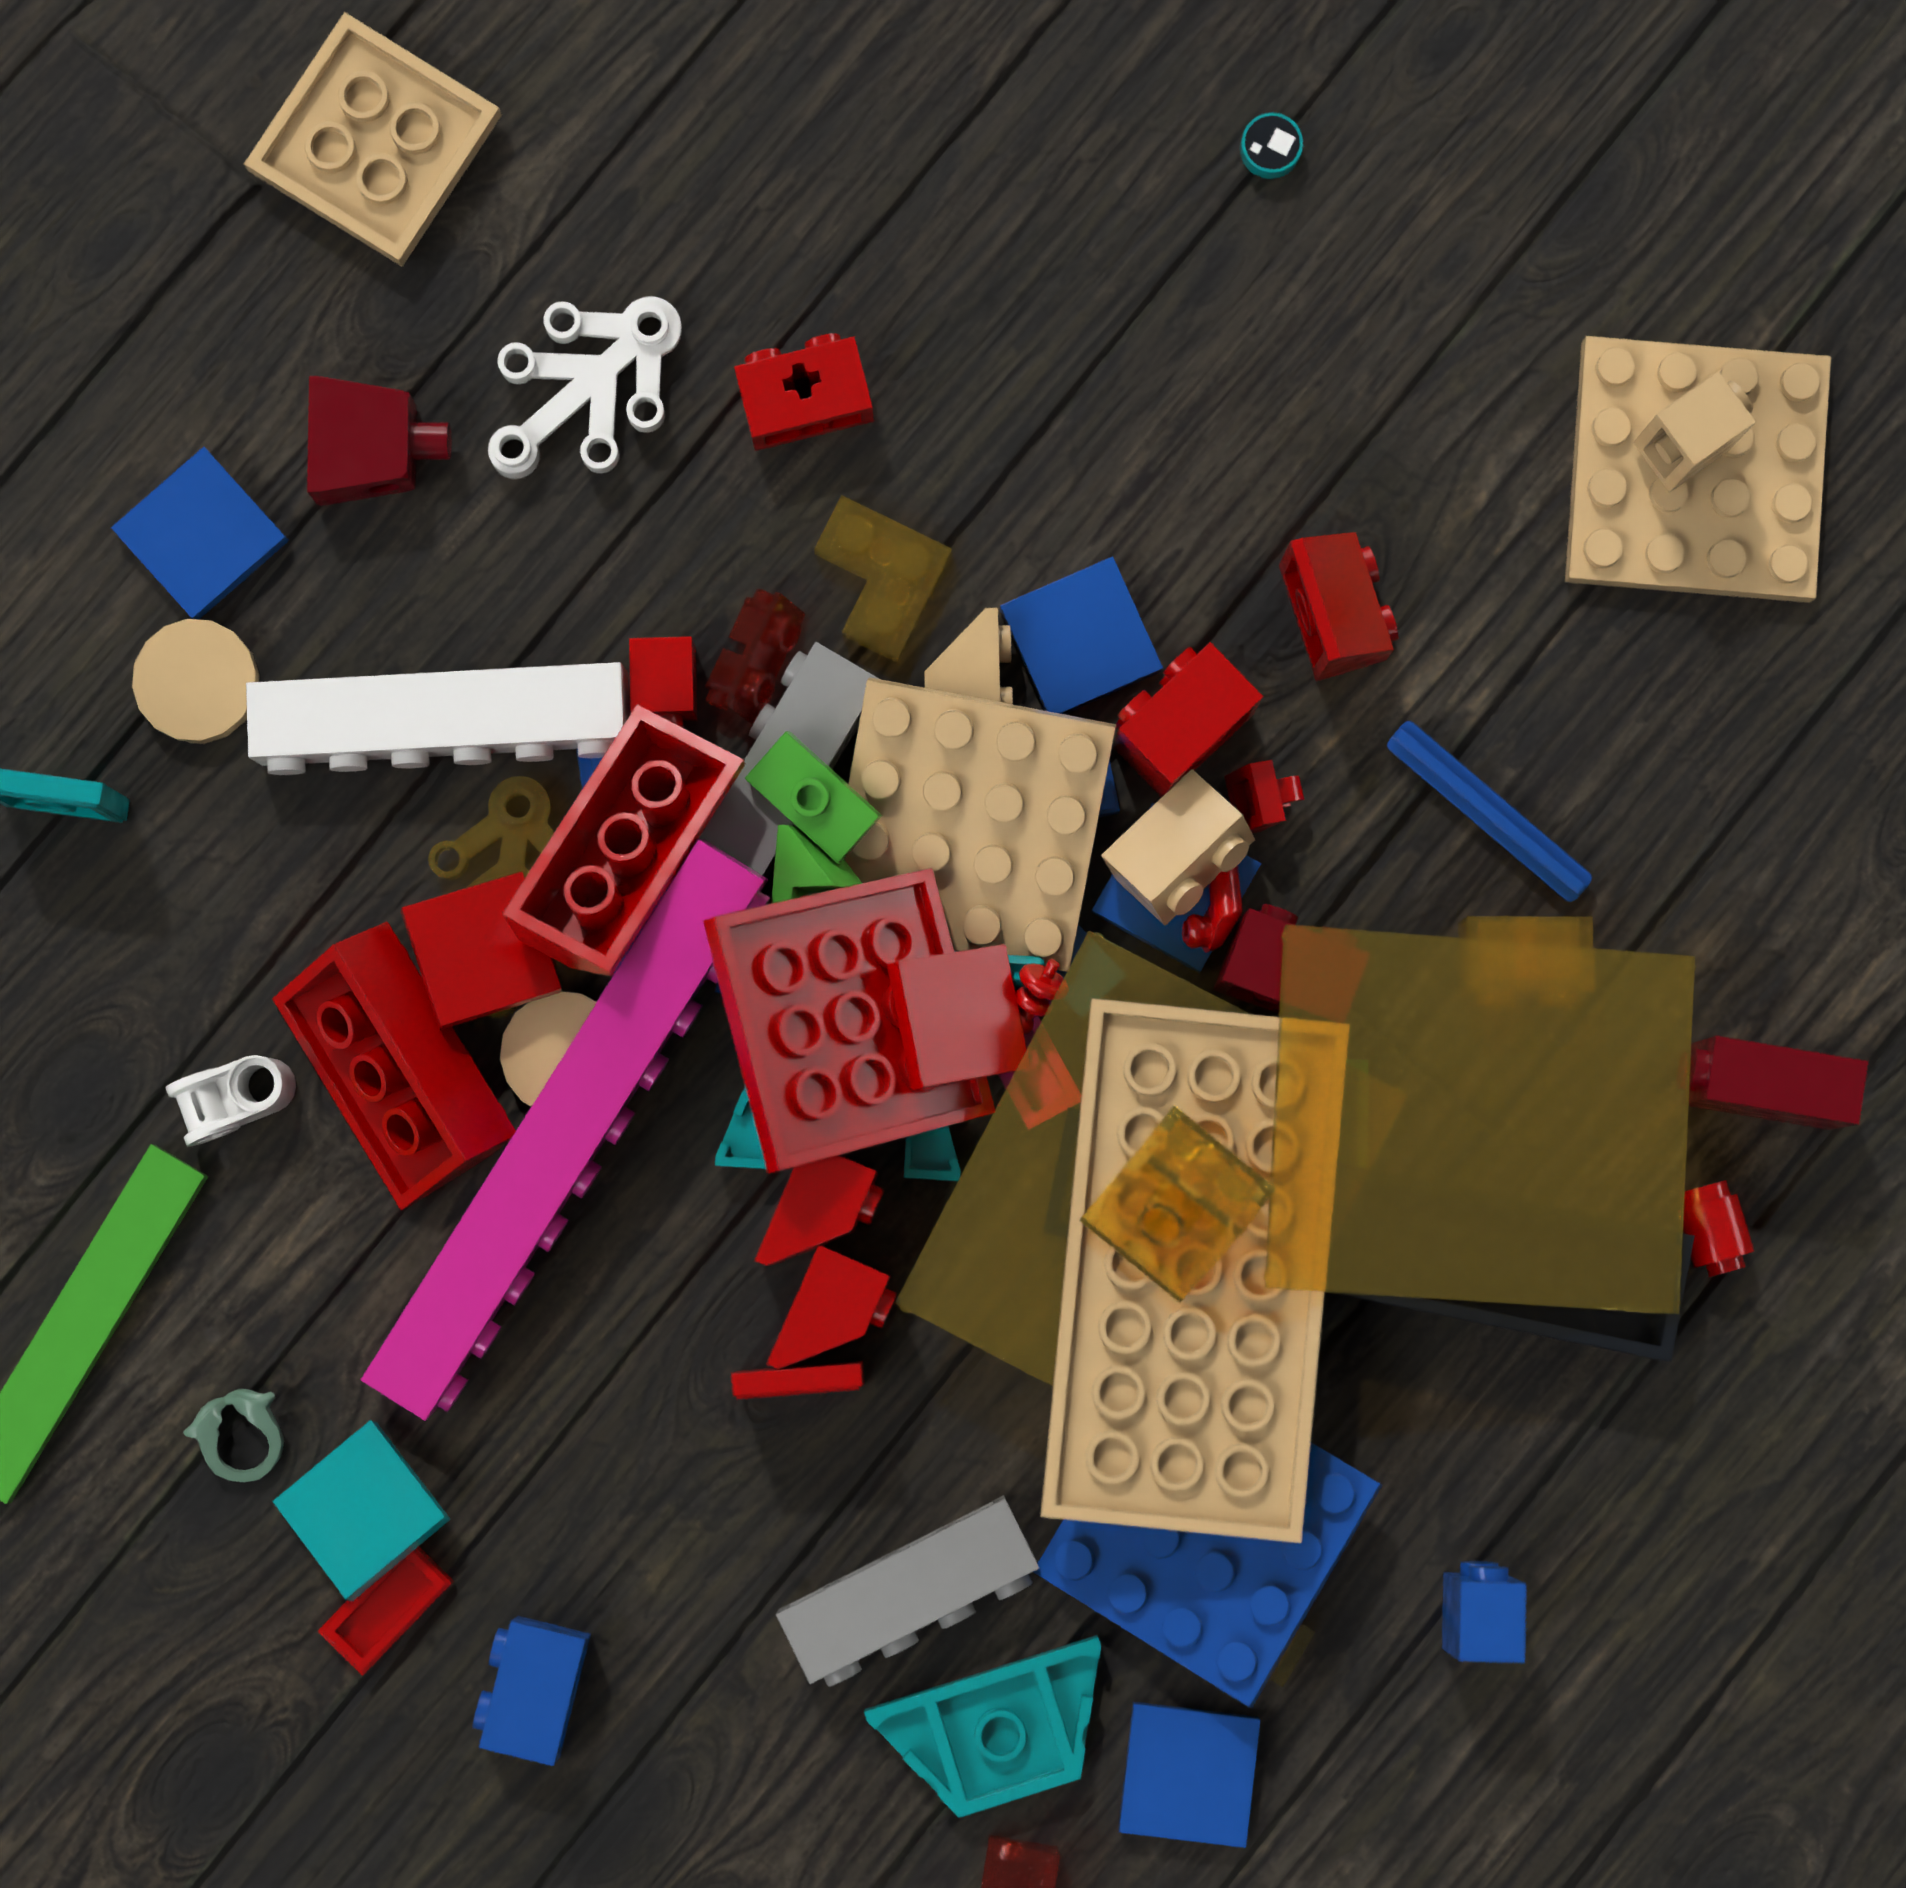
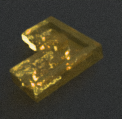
M841 495L814 548V553L867 580L842 630V636L898 663L952 555V549Z

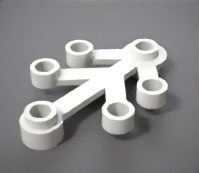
M643 297L637 299L627 307L623 314L579 312L574 305L568 302L554 303L546 310L544 326L550 338L558 343H570L577 339L578 336L618 339L601 355L535 353L522 343H510L500 351L498 355L499 369L503 377L511 383L523 384L531 379L572 380L521 426H505L493 434L488 445V454L493 466L501 475L511 479H520L530 475L536 469L540 460L539 445L590 399L589 435L581 444V457L586 467L595 473L611 471L619 460V450L614 440L617 375L636 358V394L627 403L626 412L631 425L640 432H652L662 425L665 418V410L660 399L661 360L663 356L670 353L677 346L681 337L682 326L676 309L669 302L661 298ZM566 313L574 317V324L568 331L559 332L553 329V320L559 314ZM648 317L657 318L662 323L659 332L652 336L644 335L639 331L640 323ZM516 354H521L528 358L526 369L519 373L510 372L506 367L508 359ZM644 402L654 404L657 408L655 417L650 421L638 420L634 413L639 404ZM512 439L521 441L524 444V449L520 456L509 459L502 455V447L507 441ZM604 443L611 448L610 457L600 463L592 461L589 458L590 449L595 444Z

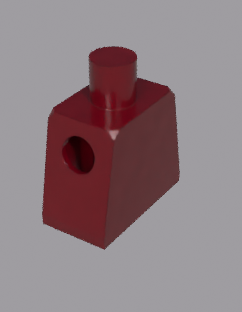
M309 376L307 493L317 505H331L414 490L416 486V460H450L452 450L450 423L417 422L416 403L409 392L323 376Z

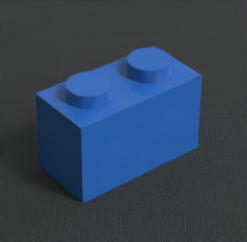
M1461 1561L1460 1573L1443 1572L1442 1649L1459 1661L1525 1663L1526 1584L1509 1576L1508 1568L1499 1567V1563Z
M516 1616L511 1620L508 1630L498 1628L489 1658V1666L499 1668L493 1693L482 1691L473 1722L474 1729L483 1731L479 1748L554 1766L561 1756L591 1636L590 1633L522 1616Z

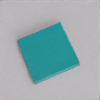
M0 769V804L5 807L123 823V820L127 821L130 799L104 783Z
M373 1420L368 1421L272 1501L345 1600L354 1601L451 1520L382 1428Z

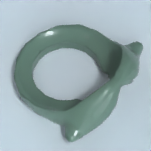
M237 1389L224 1397L208 1401L201 1408L192 1424L183 1432L186 1437L197 1440L205 1462L215 1475L235 1482H250L261 1479L275 1467L281 1458L284 1446L281 1428L270 1408L271 1403L275 1399V1393L273 1392L262 1394L249 1389ZM233 1404L241 1415H244L251 1424L259 1428L267 1437L269 1443L268 1455L255 1468L247 1470L234 1469L225 1464L219 1456L217 1450V1442L220 1435L218 1427L222 1423L221 1411L226 1405Z

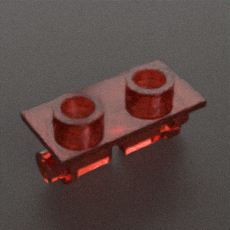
M756 589L753 598L746 597L729 634L730 639L746 645V648L742 655L724 648L722 649L715 667L704 686L709 690L705 701L725 711L730 708L747 722L754 724L760 710L769 703L773 696L775 678L787 653L795 647L799 640L801 622L805 613L779 592H775L773 595L762 589Z

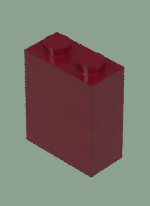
M1716 1035L1691 1043L1689 1053L1682 1052L1680 1054L1675 1074V1088L1683 1090L1681 1105L1831 1130L1859 1125L1868 1061Z

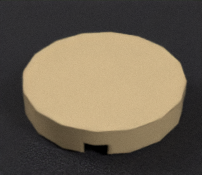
M185 619L164 626L145 642L134 663L132 688L139 710L155 729L178 741L205 744L229 736L247 720L246 683L259 682L260 676L253 653L233 631L211 620Z
M561 991L558 994L529 1002L515 1012L503 1033L500 1060L506 1082L522 1102L532 1107L597 1003L596 1001L583 994Z

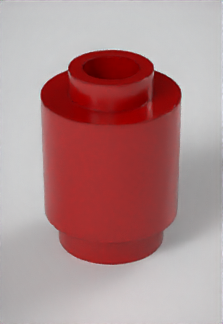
M1727 1180L1678 1193L1682 1209L1676 1210L1682 1232L1695 1236L1690 1258L1693 1268L1706 1265L1708 1275L1711 1277L1746 1267L1743 1255L1755 1250L1738 1194L1731 1195Z

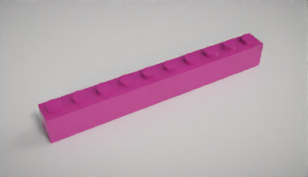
M705 839L697 841L361 1378L362 1382L424 1421L438 1407L446 1412L451 1409L468 1382L466 1378L459 1375L460 1371L471 1354L482 1359L501 1329V1326L492 1320L506 1300L515 1306L533 1279L535 1273L526 1268L527 1264L538 1247L549 1252L565 1228L568 1219L559 1213L573 1193L582 1199L600 1172L602 1166L594 1162L593 1159L605 1140L616 1145L631 1123L635 1112L627 1108V1105L638 1087L641 1086L650 1091L666 1067L669 1059L660 1054L673 1032L683 1038L695 1021L703 1005L695 1001L694 998L705 980L709 979L715 984L718 983L703 921L714 916L767 905L770 897L761 892L768 882L767 878Z

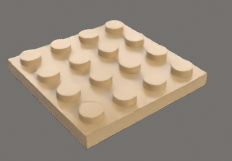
M1585 336L1581 344L1565 582L1812 602L1816 598L1831 356ZM1719 371L1727 383L1734 381L1747 394L1753 407V411L1750 414L1756 423L1728 452L1669 492L1633 442L1657 413Z
M869 677L866 682L848 785L873 806L882 817L844 858L862 883L933 868L954 950L964 951L1006 944L1008 955L1040 957L1044 959L1045 964H1047L1049 959H1053L1060 964L1058 970L1069 972L1116 724Z

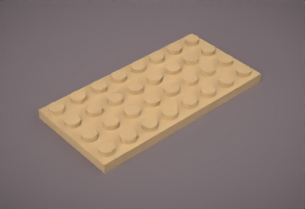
M1091 999L1041 1517L1301 1543L1349 1024Z

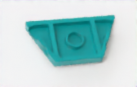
M1097 1635L867 1708L864 1710L867 1722L882 1734L901 1754L902 1759L937 1792V1796L960 1818L1081 1779L1086 1735L1091 1716L1093 1690L1101 1644Z

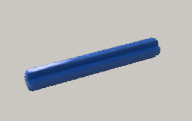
M1413 721L1403 723L1389 739L1387 748L1391 753L1566 902H1573L1586 890L1593 878L1588 870Z

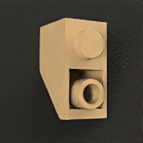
M985 608L924 671V688L1013 705L1012 687H1000L999 663H1011L1010 625H998V608Z

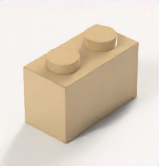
M1717 371L1657 413L1633 444L1666 489L1671 492L1728 452L1756 423L1750 414L1753 411V407L1744 390L1734 381L1727 383L1721 373Z
M1191 769L1101 856L1114 878L1166 926L1176 915H1183L1190 911L1201 899L1203 889L1221 871L1227 872L1235 868L1244 859L1249 845L1255 841V838L1244 816Z

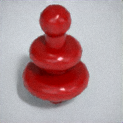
M1049 959L1046 966L1034 963L1026 964L1020 970L1019 976L1024 987L1019 988L1015 994L1017 1004L1021 1007L1019 1014L1024 1035L1033 1029V1018L1035 1016H1047L1051 1013L1053 1009L1051 1000H1062L1069 992L1066 980L1057 973L1060 964L1056 960Z

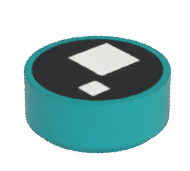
M1279 113L1259 115L1244 130L1240 144L1241 158L1245 166L1259 177L1275 179L1285 176L1294 169L1299 161L1303 148L1302 134L1296 123L1285 115Z

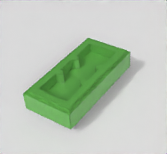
M785 731L744 778L836 863L842 862L882 817L873 806L790 731Z

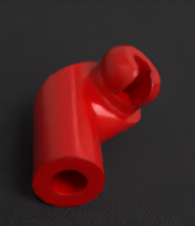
M1238 865L1230 871H1221L1209 884L1210 905L1204 916L1192 914L1184 921L1182 938L1186 946L1193 949L1202 947L1204 952H1210L1221 947L1243 911Z

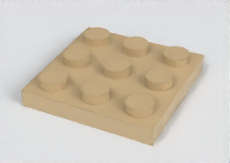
M344 12L244 165L255 176L403 267L502 114L496 105Z

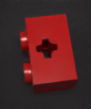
M837 333L824 334L807 340L804 343L805 349L781 354L778 348L764 349L747 355L744 358L745 364L734 366L755 451L874 422L873 406L855 336L841 339L840 334ZM806 378L808 385L811 387V397L800 399L798 392L795 390L794 380Z

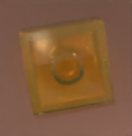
M1174 1105L1079 1221L1181 1303L1244 1233L1276 1188Z

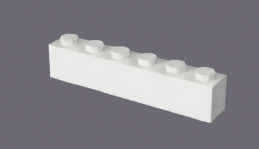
M621 662L246 683L248 757L262 766H268V773L274 775L302 774L306 772V763L329 762L330 770L362 771L367 769V760L391 759L392 767L421 768L429 766V757L453 756L454 764L481 765L491 763L492 753L516 752L517 761L538 762L552 760L554 758L553 750L577 748L578 757L603 758L630 716L629 674Z

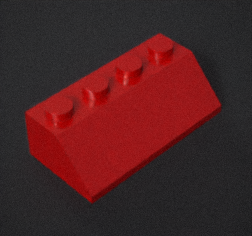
M636 705L502 915L517 938L572 969L612 976L744 768V759Z
M388 921L333 944L272 998L401 1211L487 1159L508 1143L515 1134L516 1130L507 1117L505 1109L494 1096L475 1065L473 1057L464 1047L453 1027L439 1030L423 978Z

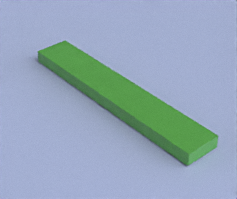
M150 1144L0 1392V1501L5 1504L13 1502L209 1177L157 1145Z

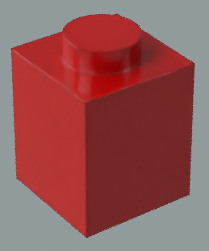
M692 636L629 638L631 713L636 705H639L682 728L683 721L697 720L696 647Z

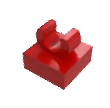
M1272 760L1250 763L1224 776L1230 804L1244 816L1252 833L1261 832L1286 821L1283 808L1291 806L1290 803L1305 800L1299 775L1276 779Z

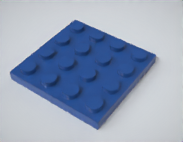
M1310 1442L1301 1543L1063 1519L1038 1561L1039 1568L1033 1572L1252 1708L1382 1485Z

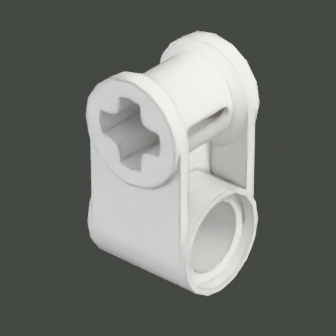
M252 1055L218 1068L186 1076L167 1085L165 1088L168 1096L176 1098L188 1130L184 1140L187 1147L220 1138L238 1130L242 1125L279 1112L287 1107L293 1099L296 1082L291 1069L282 1061ZM265 1067L274 1078V1088L267 1099L258 1102L250 1094L248 1085L253 1073Z

